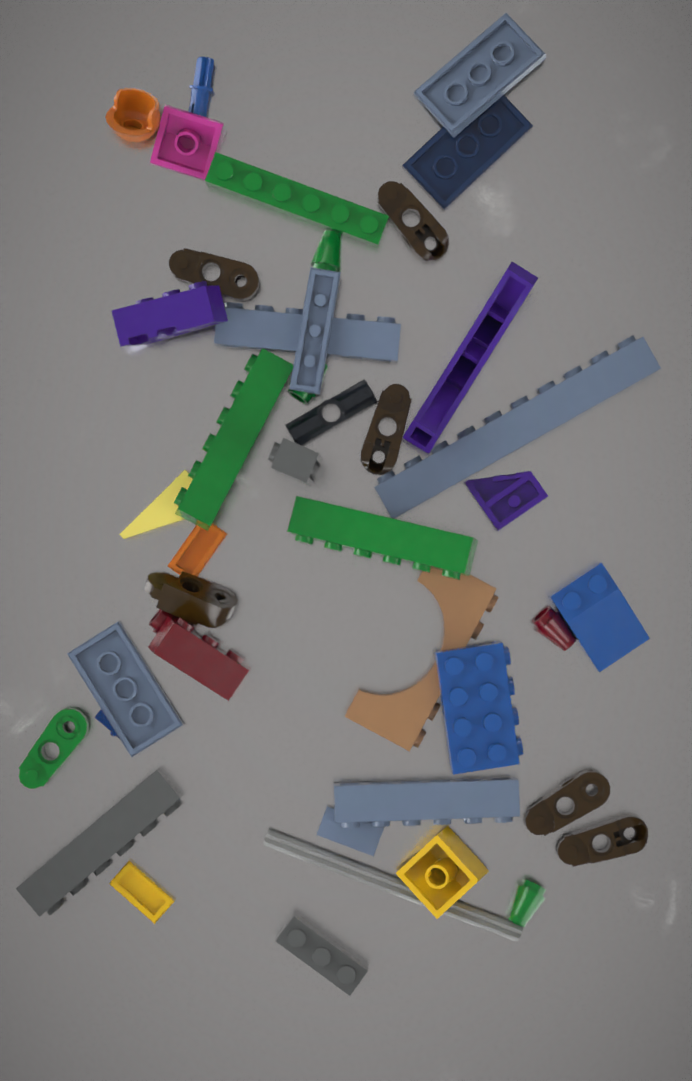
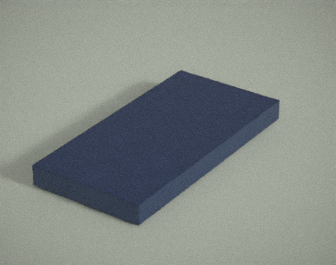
M503 95L454 138L442 127L402 167L444 211L532 129L533 125Z

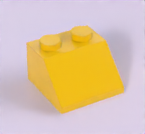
M447 826L398 870L396 875L438 919L485 876L489 870L451 828Z

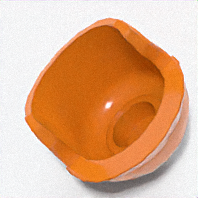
M119 89L114 97L113 107L106 113V122L125 141L132 143L146 141L159 128L161 120L159 102L155 96L142 89Z

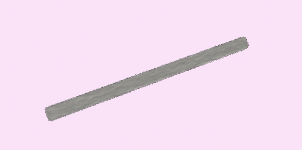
M268 830L263 844L267 847L425 907L406 884L397 877L274 830ZM456 901L443 913L513 941H518L523 931V927L507 919L460 901Z

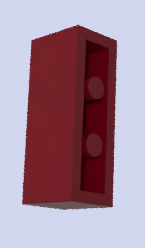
M168 616L148 648L158 657L229 701L249 672L242 664L245 659L230 649L227 653L217 648L220 643L206 633L201 638L192 632L195 627L181 617L175 621Z

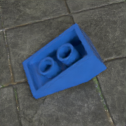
M598 562L548 596L598 672H601L650 639L622 592L601 562Z

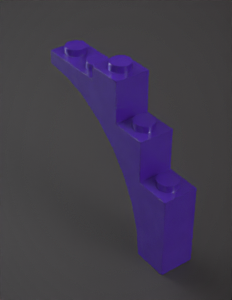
M511 262L402 438L426 453H430L538 280V277L516 263Z

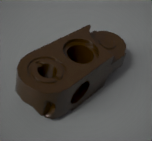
M395 181L384 183L378 191V205L389 216L390 222L414 254L422 261L428 263L442 259L447 253L449 246V236L446 230L402 183L399 184ZM411 211L417 213L420 217V222L414 227L405 225L402 220L405 213ZM429 238L436 241V247L433 250H428L425 246V241Z
M187 248L174 252L169 259V268L176 279L188 284L206 281L207 286L219 285L222 296L236 301L251 299L259 288L260 280L256 270L244 262ZM211 265L220 268V276L214 281H208L204 278L205 269ZM238 276L246 277V284L242 287H238L235 284Z
M392 384L385 391L382 390L361 450L362 465L373 475L388 473L397 462L412 400L409 391L401 384ZM384 419L393 420L396 423L395 433L390 436L381 434L378 428L380 422ZM377 451H381L385 455V459L381 463L373 460V454Z
M183 571L178 578L164 572L150 573L145 584V591L151 595L150 597L158 600L156 608L176 617H181L192 624L197 625L199 623L208 628L220 627L234 614L238 601L236 595L231 590Z
M595 770L579 772L528 808L529 811L525 816L527 829L535 835L546 836L599 808L608 800L610 795L608 780ZM589 784H595L598 791L593 795H589L586 793V787ZM569 797L572 799L573 806L569 812L562 813L557 810L556 806L560 798Z
M632 814L621 815L565 835L558 843L557 854L560 860L572 865V867L634 854L643 850L646 846L648 828L645 822L638 816ZM632 827L635 831L634 836L626 838L624 836L625 829ZM600 834L606 835L609 840L607 847L602 850L593 848V839Z

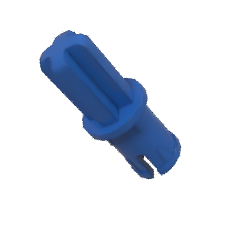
M204 56L197 58L193 85H189L191 99L188 112L207 117L210 92H213V88H210L214 66L212 58Z

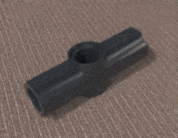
M363 379L336 396L323 401L320 405L290 421L285 426L294 442L303 446L376 404L378 401L366 380ZM329 405H335L340 409V417L334 422H328L323 418V410Z

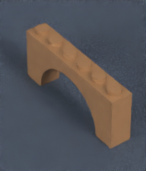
M431 568L430 573L421 571L417 581L428 588L434 595L443 615L444 638L440 651L466 647L470 638L477 639L484 626V623L480 622L481 617L485 611L489 613L492 611L499 598L494 594L497 588L472 575L469 577L461 575L460 580L441 576L443 570ZM436 661L421 680L402 691L377 694L359 688L344 717L409 752L412 746L418 748L426 734V731L422 730L426 720L433 721L441 706L436 702L440 696Z

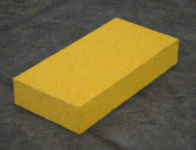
M131 860L125 864L109 883L154 924L175 901L169 893Z

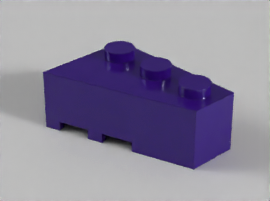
M206 281L189 285V290L180 292V289L162 293L163 297L154 299L150 297L136 301L134 305L111 311L120 347L150 345L228 321L219 285L207 286Z

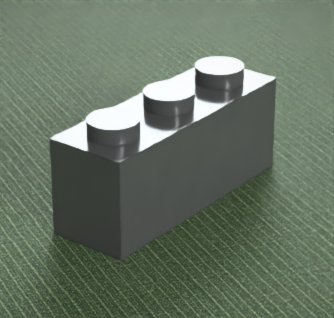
M295 911L276 936L275 941L349 996L368 972L367 964Z

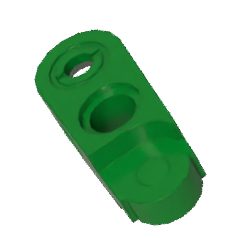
M75 708L63 709L49 722L19 767V779L25 787L36 789L40 786H45L87 736L89 722L81 711ZM66 721L74 723L75 729L73 732H67L64 729ZM48 742H53L59 747V755L55 759L47 757L44 752V747Z

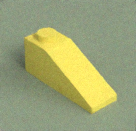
M184 470L119 535L123 539H128L186 520L175 514L179 506L174 504V501L182 487L188 490L193 480L188 477L189 472Z

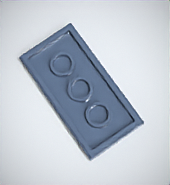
M505 13L413 93L454 138L547 57L521 27Z
M120 621L67 653L131 757L184 725Z

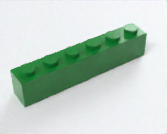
M217 152L214 154L205 178L207 186L323 229L338 232L342 236L377 249L389 221L388 215Z
M263 348L258 356L252 353L244 368L245 371L249 372L244 382L237 381L230 395L235 399L231 408L229 409L224 406L216 421L217 424L221 425L216 436L210 433L202 450L207 452L202 463L196 460L188 474V477L193 479L188 490L182 487L174 501V504L179 506L175 513L176 515L207 531L209 530L293 370L294 364Z
M296 496L287 532L296 535L295 541L313 545V541L317 540L325 542L324 548L342 552L343 547L354 549L353 555L371 559L372 554L384 556L382 562L397 566L401 565V561L413 563L412 569L430 573L431 568L443 570L441 576L460 580L461 575L470 576L478 540L474 537Z

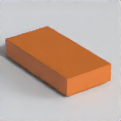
M213 523L208 531L196 525L168 564V567L179 575L183 571L198 577L227 536V533Z

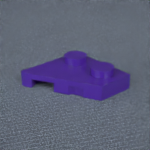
M531 471L471 479L464 482L497 531L548 497Z

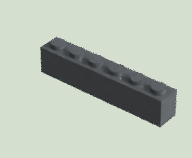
M283 438L281 444L274 443L268 460L272 463L271 468L274 471L309 487L312 486L323 460L320 453Z
M158 768L21 883L16 890L39 917L45 912L49 916L52 915L64 904L60 900L69 892L73 896L87 885L84 881L86 877L92 872L98 876L111 865L107 860L115 853L122 856L134 845L130 840L140 833L143 837L146 836L157 826L154 820L162 813L168 817L181 806L178 800L183 795L163 771Z

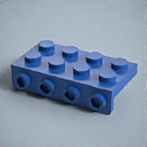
M493 641V643L435 652L452 774L520 764L519 756L523 755L521 738H516L515 726L519 725L517 708L512 707L510 697L515 695L513 678L508 677L506 665L511 664L509 648L504 647L501 641Z

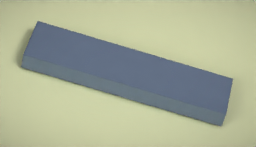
M310 267L290 390L320 395L341 272Z

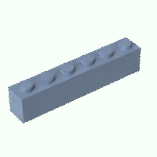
M225 302L224 307L228 321L215 325V346L257 350L263 348L268 351L296 353L303 309L286 308L285 313L273 312L272 306L255 305V310L243 309V304ZM347 314L346 319L333 317L327 356L397 363L401 324L395 323V318L378 316L377 322L365 321V315Z
M517 777L333 783L335 823H341V828L360 827L359 822H372V827L390 826V821H402L403 826L421 825V820H433L434 825L452 824L451 819H464L465 824L482 823V818L493 817L496 823L513 822V817H520L519 779Z

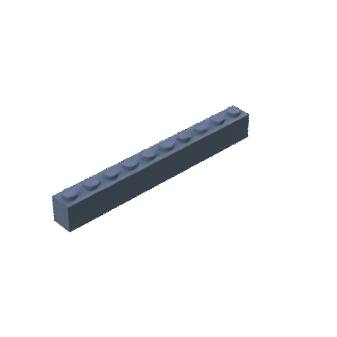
M634 335L617 344L620 350L609 355L607 350L591 358L593 365L582 370L579 365L564 374L566 380L557 385L553 380L537 389L539 392L538 396L529 400L527 395L511 403L510 405L513 410L502 415L499 410L484 418L486 425L475 430L472 425L457 434L459 440L449 445L445 440L431 449L433 454L424 460L419 455L404 463L406 470L395 475L392 470L377 479L379 485L374 488L390 517L394 519L660 370L661 367L644 337L636 340Z

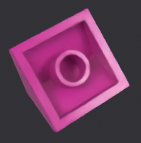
M165 104L150 163L205 180L214 154L218 152L224 123Z

